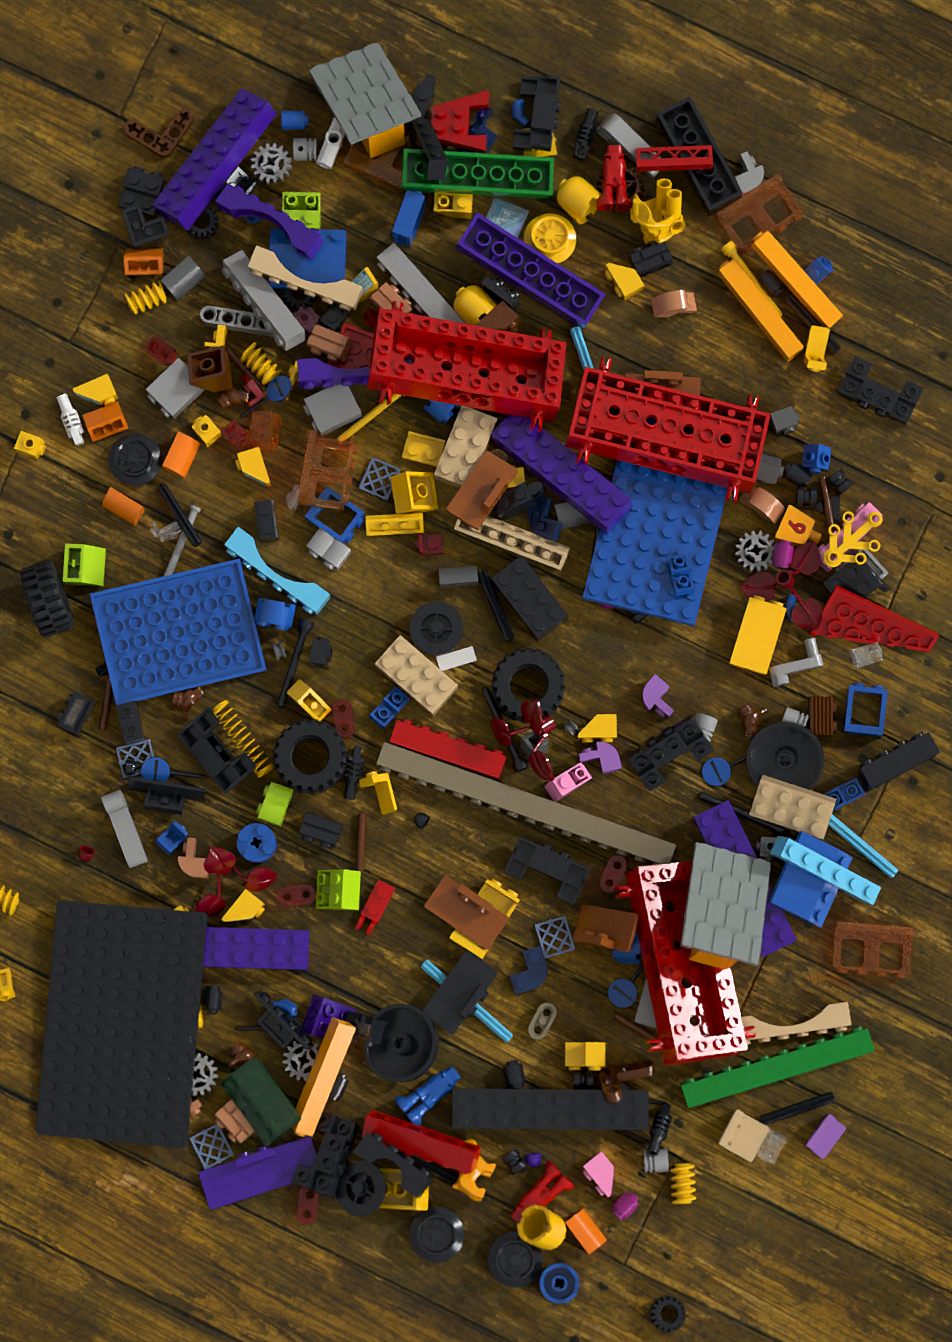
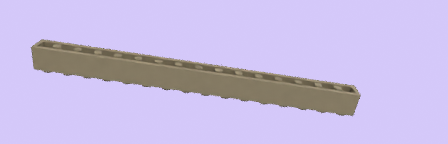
M386 742L383 744L376 763L380 767L379 770L390 774L393 771L398 773L397 776L406 780L409 777L416 779L415 783L422 786L427 784L433 785L434 790L444 793L445 790L453 792L452 796L463 799L464 796L470 798V802L481 806V803L489 805L488 808L493 811L499 812L501 809L507 811L506 815L513 818L518 816L524 817L525 822L535 825L536 822L544 824L543 828L554 831V828L561 830L562 835L571 838L573 835L578 836L580 841L590 844L591 841L598 843L597 847L604 850H609V848L615 849L616 854L627 857V854L635 856L634 860L641 863L649 861L653 865L670 864L676 844Z

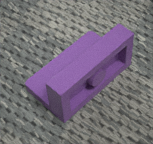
M831 1114L826 1115L805 1143L807 1148L822 1159L826 1157L846 1130V1127L835 1120L836 1118Z

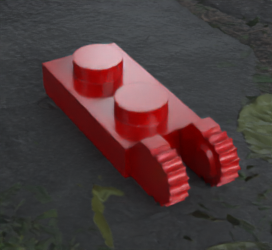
M380 880L377 881L361 912V917L355 927L356 930L359 931L367 917L372 920L366 930V935L370 936L396 888Z

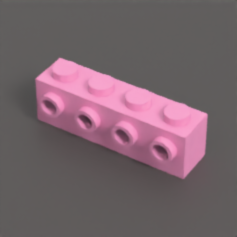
M870 502L866 506L862 504L855 511L857 515L854 517L851 525V535L866 522L868 514L879 512ZM872 516V521L878 522V517ZM870 528V529H869L860 539H858L857 541L859 542L872 528ZM843 529L837 535V548L843 544ZM829 543L826 546L822 544L818 548L821 556L820 566L827 573L833 568L827 566L823 561V555L829 549ZM851 549L846 550L843 554L846 555ZM831 554L830 559L835 561L836 555Z

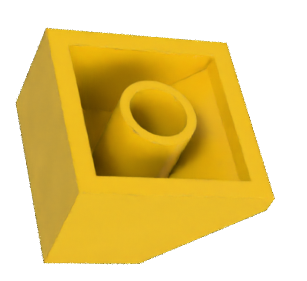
M406 471L390 477L396 514L439 510L433 472Z

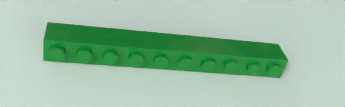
M861 1026L851 1029L852 1034L844 1036L842 1032L832 1035L833 1039L829 1041L822 1038L815 1040V1045L807 1047L806 1043L796 1046V1051L788 1052V1049L776 1052L777 1056L770 1058L769 1055L760 1057L757 1063L751 1064V1061L740 1063V1068L734 1070L732 1066L720 1069L721 1074L714 1075L713 1072L702 1075L703 1079L695 1081V1078L684 1080V1085L680 1087L686 1107L691 1108L874 1052L868 1029L863 1030Z

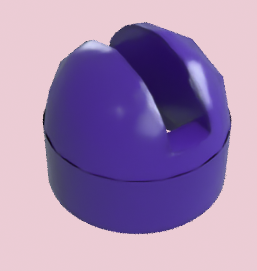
M541 1153L525 1154L527 1164L534 1168L539 1166L541 1163Z

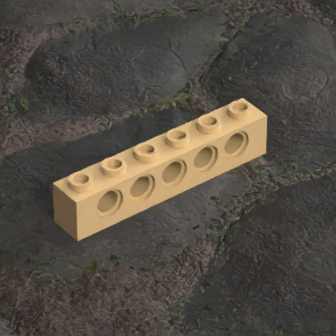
M490 516L485 519L479 530L474 529L460 519H457L454 527L455 530L559 570L564 566L570 550L568 546Z

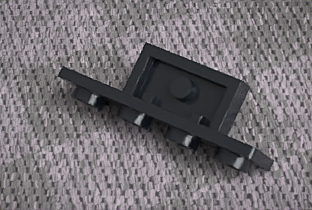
M129 777V790L147 793L144 802V809L182 815L186 799L205 801V789L199 786H186L180 783H167L161 780Z
M257 991L253 994L267 1009L257 1023L282 1049H286L294 1039L306 1050L314 1047L311 1043L312 1039L306 1033L302 1034L300 1032L298 1024L292 1019L289 1020L284 1015L285 1011L280 1006H275L271 1002L272 998L266 992Z

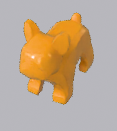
M473 1139L464 1140L466 1142L477 1145L476 1141ZM479 1156L476 1169L471 1174L460 1173L456 1184H453L452 1187L459 1189L470 1199L481 1202L486 1189L478 1188L475 1181L480 1175L491 1177L496 1164H488Z

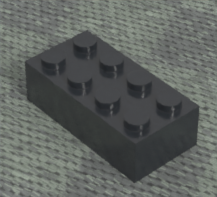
M522 555L491 578L492 584L537 642L568 619L567 613Z
M922 731L914 735L910 739L911 742L907 743L905 740L897 744L893 748L894 751L890 752L888 749L880 753L876 757L877 760L873 761L871 758L863 762L859 766L860 769L857 771V774L867 792L936 757L940 751L930 733L924 734Z

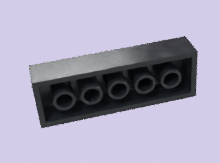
M689 96L657 112L656 121L670 147L712 145L713 169L683 170L706 214L710 216L740 201L743 193L691 97ZM684 151L681 152L677 157L689 158L691 157V155ZM700 151L696 157H709L708 151Z

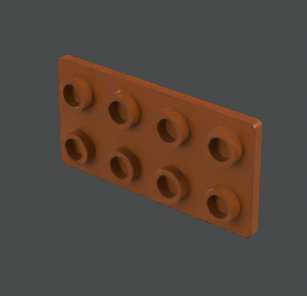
M645 370L644 374H625V377L700 396L701 378L683 377V372Z
M485 451L446 508V511L474 529L479 530L518 473V469L491 452Z
M447 875L443 877L424 905L430 912L487 950L509 920L508 916L494 908L491 903Z
M583 904L573 942L629 953L639 915Z

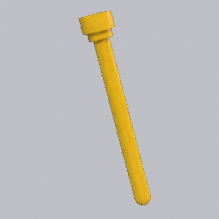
M730 241L720 249L725 256L727 255L728 258L731 257L732 260L735 259L781 317L782 312L737 254V246L734 242Z
M392 393L391 404L402 395ZM386 399L382 404L377 405L337 438L338 442L343 443L386 409L389 406Z

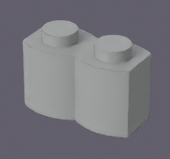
M321 528L318 529L306 546L309 550V555L315 559L318 557L323 559V564L331 570L333 568L339 570L351 553V549Z

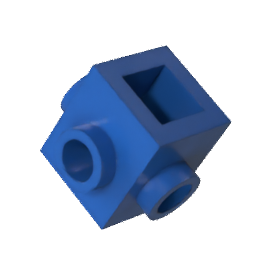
M821 444L804 445L802 467L809 469V472L814 474H820L821 471L829 470L831 448Z

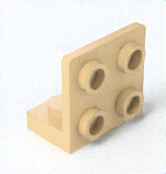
M735 1109L717 1144L752 1162L769 1131V1127L745 1115L742 1111Z

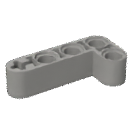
M616 114L608 115L596 128L597 133L603 139L611 140L616 145L622 146V151L636 165V148H650ZM640 153V159L653 158L649 153ZM659 171L643 172L650 178H654Z
M118 790L102 796V802L110 816L129 868L148 862L123 793Z

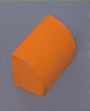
M163 248L125 249V275L163 274Z
M118 401L83 415L93 442L128 429Z
M178 432L162 465L164 470L185 478L200 447V443Z
M112 487L109 488L102 503L105 509L133 526H136L145 512L143 506Z
M584 1208L565 1222L588 1254H591L607 1241Z

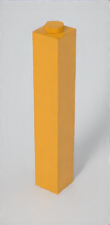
M760 231L753 238L755 242L750 246L823 327L830 328L843 316L769 231H766L764 234Z
M735 259L722 263L719 266L718 276L783 358L789 362L801 353L804 346Z
M333 1017L330 1021L289 1124L298 1136L305 1137V1135L313 1136L356 1029L349 1022Z

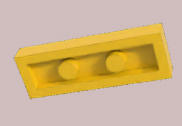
M423 513L366 516L367 536L424 533Z

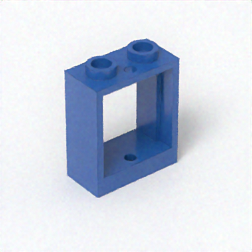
M406 191L392 230L393 242L410 248L426 207L425 196L420 191Z
M327 486L305 515V519L316 528L323 529L335 539L345 544V542L349 543L353 538L355 528H360L364 523L365 518L363 517L365 513ZM331 497L356 514L341 536L316 519Z
M862 683L849 685L847 688L843 733L881 738L884 730L888 690L883 689V686L872 685V688L864 687ZM854 692L881 695L878 727L850 724Z

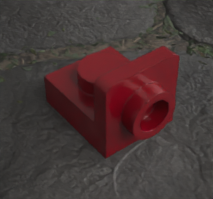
M246 373L241 377V380L244 382L242 387L249 394L246 404L251 407L257 404L265 395Z
M418 534L419 539H415L416 551H420V556L443 554L441 534L424 536Z

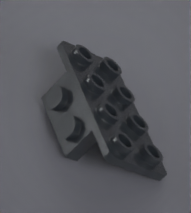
M466 951L425 1006L423 1012L447 1032L454 1034L467 1016L471 1018L476 1012L477 1008L475 1005L479 1000L483 1002L489 992L486 990L496 977L497 971L471 951Z

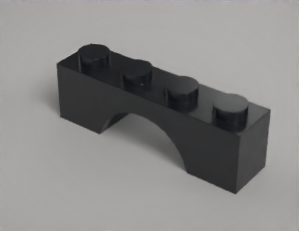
M424 118L411 120L409 141L413 149L421 150L422 171L426 180H445L448 159L430 120Z
M367 1132L354 1150V1153L372 1164L385 1158L395 1162L402 1174L401 1187L415 1198H421L434 1179L429 1176L431 1172L423 1166L418 1168L414 1165L415 1160L408 1155L403 1157L398 1153L399 1149L391 1143L389 1145L382 1141L384 1138L378 1133L374 1132L372 1134Z

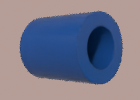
M282 111V130H305V126H309L308 114H305V111Z

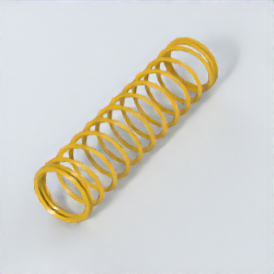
M228 700L222 701L211 711L216 715L229 704ZM230 708L228 711H226V712H224V713H222V714H220V715H218V716H216V717H220V716H221V718L219 719V721H221V719H222L228 712H230L231 710H233V708ZM235 714V715L232 716L231 718H229V719H227V720H225V721H222V722H220L219 724L225 723L224 726H223V730L230 729V730L228 731L227 735H228V736L234 735V737L232 738V742H237V741H239L238 744L236 745V748H242V747H244V748L241 750V754H242V752L244 751V749H245L248 745H250L253 741H255V738H254L253 740H251L250 742H248V743H246V744H244V745L238 747V745H239L248 735H250L251 732H249L248 734H246L245 736H243V737H241V738H239V739H237V740H234V738H235L241 731H243V730L247 727V726H245V727H243L242 729L238 730L237 732L232 733V734H229L234 727H236L240 722H242V720H240L239 722L235 723L234 725L225 728V726H226L234 717H236V716L238 715V714ZM257 745L256 747H254L253 749H251V750H249V751H247V752H245V753H246V754L248 753V756H249V755H250L255 749H257L260 745ZM264 751L250 759L254 762ZM269 757L255 764L257 767L254 773H257L256 776L258 778L264 776L275 767L271 763L263 769L256 771Z

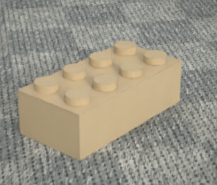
M461 406L434 473V479L460 489L485 451H487L491 441V433L497 425V418L472 408Z
M401 635L375 663L377 669L432 716L439 711L458 689V685Z
M763 775L749 815L824 839L837 799Z

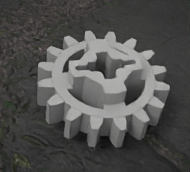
M267 143L265 149L260 146V152H254L256 158H251V162L254 164L251 166L252 170L255 171L254 176H260V182L265 179L267 185L270 184V181H273L276 185L278 179L283 182V176H289L287 170H292V166L289 164L292 162L291 158L288 157L289 152H283V146L278 149L276 143L273 144V147H270ZM263 158V163L259 167V162ZM284 161V166L282 170H280V165L283 164ZM269 162L275 163V165L272 166V165H269L268 163H269Z
M753 530L751 536L745 533V539L739 538L738 541L741 545H736L735 548L739 551L735 553V556H740L737 562L744 563L743 569L748 566L750 567V572L754 568H756L757 572H760L761 567L767 570V563L769 565L773 564L770 558H773L774 546L772 547L771 545L774 543V540L769 541L768 534L763 537L762 531L756 535ZM758 540L764 542L766 545L763 546L761 543H759ZM750 541L749 548L743 549L744 545ZM753 548H756L757 551H760L758 555H755V553L752 552ZM768 554L767 559L761 562V557ZM746 558H750L753 563L749 562Z
M294 1041L293 1048L287 1047L290 1052L283 1054L287 1057V1060H284L283 1063L288 1064L285 1071L291 1070L290 1077L297 1075L298 1081L301 1077L304 1078V1081H307L310 1072L304 1073L305 1069L313 1066L315 1060L310 1055L311 1049L306 1050L303 1048L301 1053L294 1054L295 1050L303 1047ZM317 1043L314 1044V1047L312 1048L316 1056L319 1051L316 1049L318 1047ZM306 1054V1058L309 1060V1063H305L304 1066H302V1062L299 1061V1058L304 1057V1055ZM291 1060L296 1062L298 1066L297 1071L292 1067Z
M198 1053L197 1058H195V1061L200 1062L194 1067V1071L200 1069V1074L205 1079L196 1078L195 1080V1075L193 1076L192 1091L194 1096L197 1095L198 1091H200L201 1095H204L205 1089L211 1091L210 1085H216L213 1079L219 1077L214 1074V1071L218 1070V1067H212L214 1060L208 1062L209 1056L207 1055L202 1059L201 1053ZM206 1065L210 1070V1077L206 1075ZM199 1082L206 1083L202 1087L194 1088Z

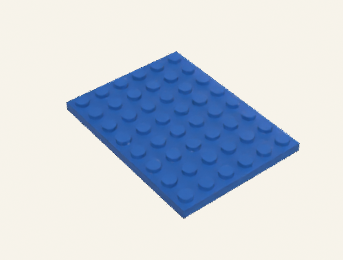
M617 460L612 484L632 499V508L608 534L604 533L601 529L599 530L582 599L695 626L727 488ZM687 554L695 593L676 596L668 557Z
M240 559L90 594L116 705L131 701L137 702L266 671Z

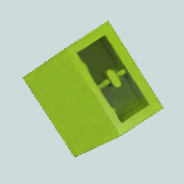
M283 192L282 211L287 213L294 221L296 219L300 220L309 229L321 230V193Z
M65 544L64 584L104 587L106 549L85 544Z
M345 869L318 870L315 909L359 910L361 871Z

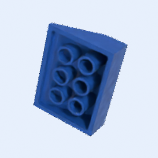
M271 229L269 251L274 252L279 262L293 275L309 282L323 284L345 279L346 230H317L321 234L323 245L310 261L295 252L290 238L282 229ZM269 281L271 288H287L286 283L280 282L276 284Z
M803 831L799 832L795 841L848 869L853 858ZM786 862L768 902L805 923L821 928L839 888Z

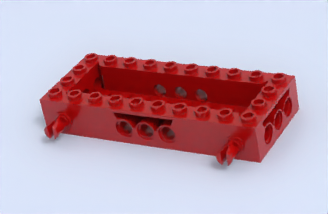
M396 301L392 302L391 310L379 308L374 326L366 389L381 391L379 398L381 404L384 396H386L387 405L391 404L392 393L531 418L530 430L533 431L535 424H537V432L542 431L543 421H555L560 409L567 342L551 340L552 330L549 329L546 337L545 328L540 330V337L405 313L403 312L404 304L402 302L399 309H397ZM410 358L414 363L408 364L404 359ZM448 365L451 370L446 371L441 366ZM479 372H486L488 377H481ZM516 379H523L525 384L517 383Z
M601 357L598 370L585 367L565 445L568 448L579 450L576 463L579 464L581 457L584 456L583 465H587L589 454L592 453L726 487L725 501H728L732 494V503L737 502L739 491L751 493L756 483L770 419V413L757 410L759 396H756L754 403H752V394H749L746 407L609 373L612 363L611 358H609L606 366H604L605 357ZM616 408L619 414L616 416L611 415L609 409ZM652 417L656 420V424L649 425L646 419ZM690 427L693 433L688 435L683 431V428ZM726 436L730 439V443L724 444L720 438Z
M692 861L637 867L625 875L627 885L615 886L614 891L623 892L615 896L617 899L630 897L632 911L639 915L636 930L659 1039H648L646 1041V1045H655L647 1049V1051L661 1050L665 1066L735 1056L748 1050L747 1038L756 1037V1033L747 1032L755 1028L753 1025L747 1027L742 1025L731 969L725 970L689 960L691 948L681 946L680 950H677L673 945L674 940L678 941L681 945ZM666 903H670L672 905V912L667 911L665 907ZM682 978L688 981V988L683 987L681 983ZM690 1017H694L696 1019V1026H692L690 1024Z

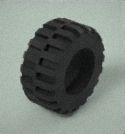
M45 560L23 568L20 571L22 587L32 617L43 637H50L72 629L74 626L73 615L60 576L52 561Z
M525 648L524 650H514L510 655L508 653L498 663L493 673L492 694L495 703L504 715H508L514 721L518 720L521 723H526L520 709L523 702L517 700L510 689L513 675L521 669H536L546 680V692L539 700L542 718L553 714L562 702L565 690L564 673L560 669L559 663L551 658L550 654H545L540 649L532 650Z
M303 719L301 722L290 724L289 728H285L281 732L282 734L277 738L275 748L273 749V762L279 777L289 788L302 794L322 793L328 788L331 789L342 778L346 768L347 752L344 741L335 728L317 719ZM306 739L320 741L328 751L326 766L320 772L312 775L298 771L292 761L294 748L299 742Z

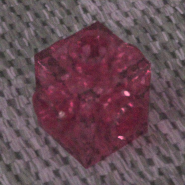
M300 306L299 310H295L292 314L305 330V334L309 336L312 334L314 326L316 324L320 325L319 319L321 316L317 315L316 311L310 307L303 308Z

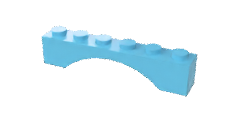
M237 527L224 544L227 549L226 553L233 558L239 557L243 560L241 564L249 570L253 568L258 571L256 573L257 576L264 581L266 579L270 580L273 583L271 586L279 592L285 591L288 594L287 598L292 602H300L304 605L302 609L310 615L312 613L317 615L330 599V594L315 583L294 582L276 574L260 557L254 538L241 528Z
M778 836L770 852L775 857L827 881L860 902L873 905L881 889L878 885L789 838Z

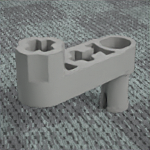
M816 638L804 640L808 656L806 659L768 668L773 687L789 684V674L824 666L821 654L818 652Z

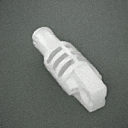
M62 394L57 397V401L62 411L61 419L69 439L73 438L77 446L82 445L85 442L82 436L84 429L77 411L72 408L68 395Z

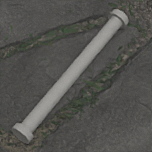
M190 505V512L187 518L193 525L196 515L200 513L201 509ZM183 530L164 576L173 574L187 540Z

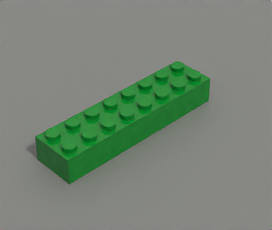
M403 149L401 153L400 191L417 190L431 193H458L547 200L553 196L554 158L444 151L448 159L445 180H426L422 171L421 150Z

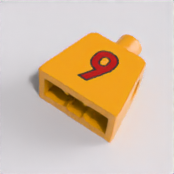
M789 505L774 541H791L790 545L800 547L807 540L815 541L818 544L822 534L812 530L815 520Z

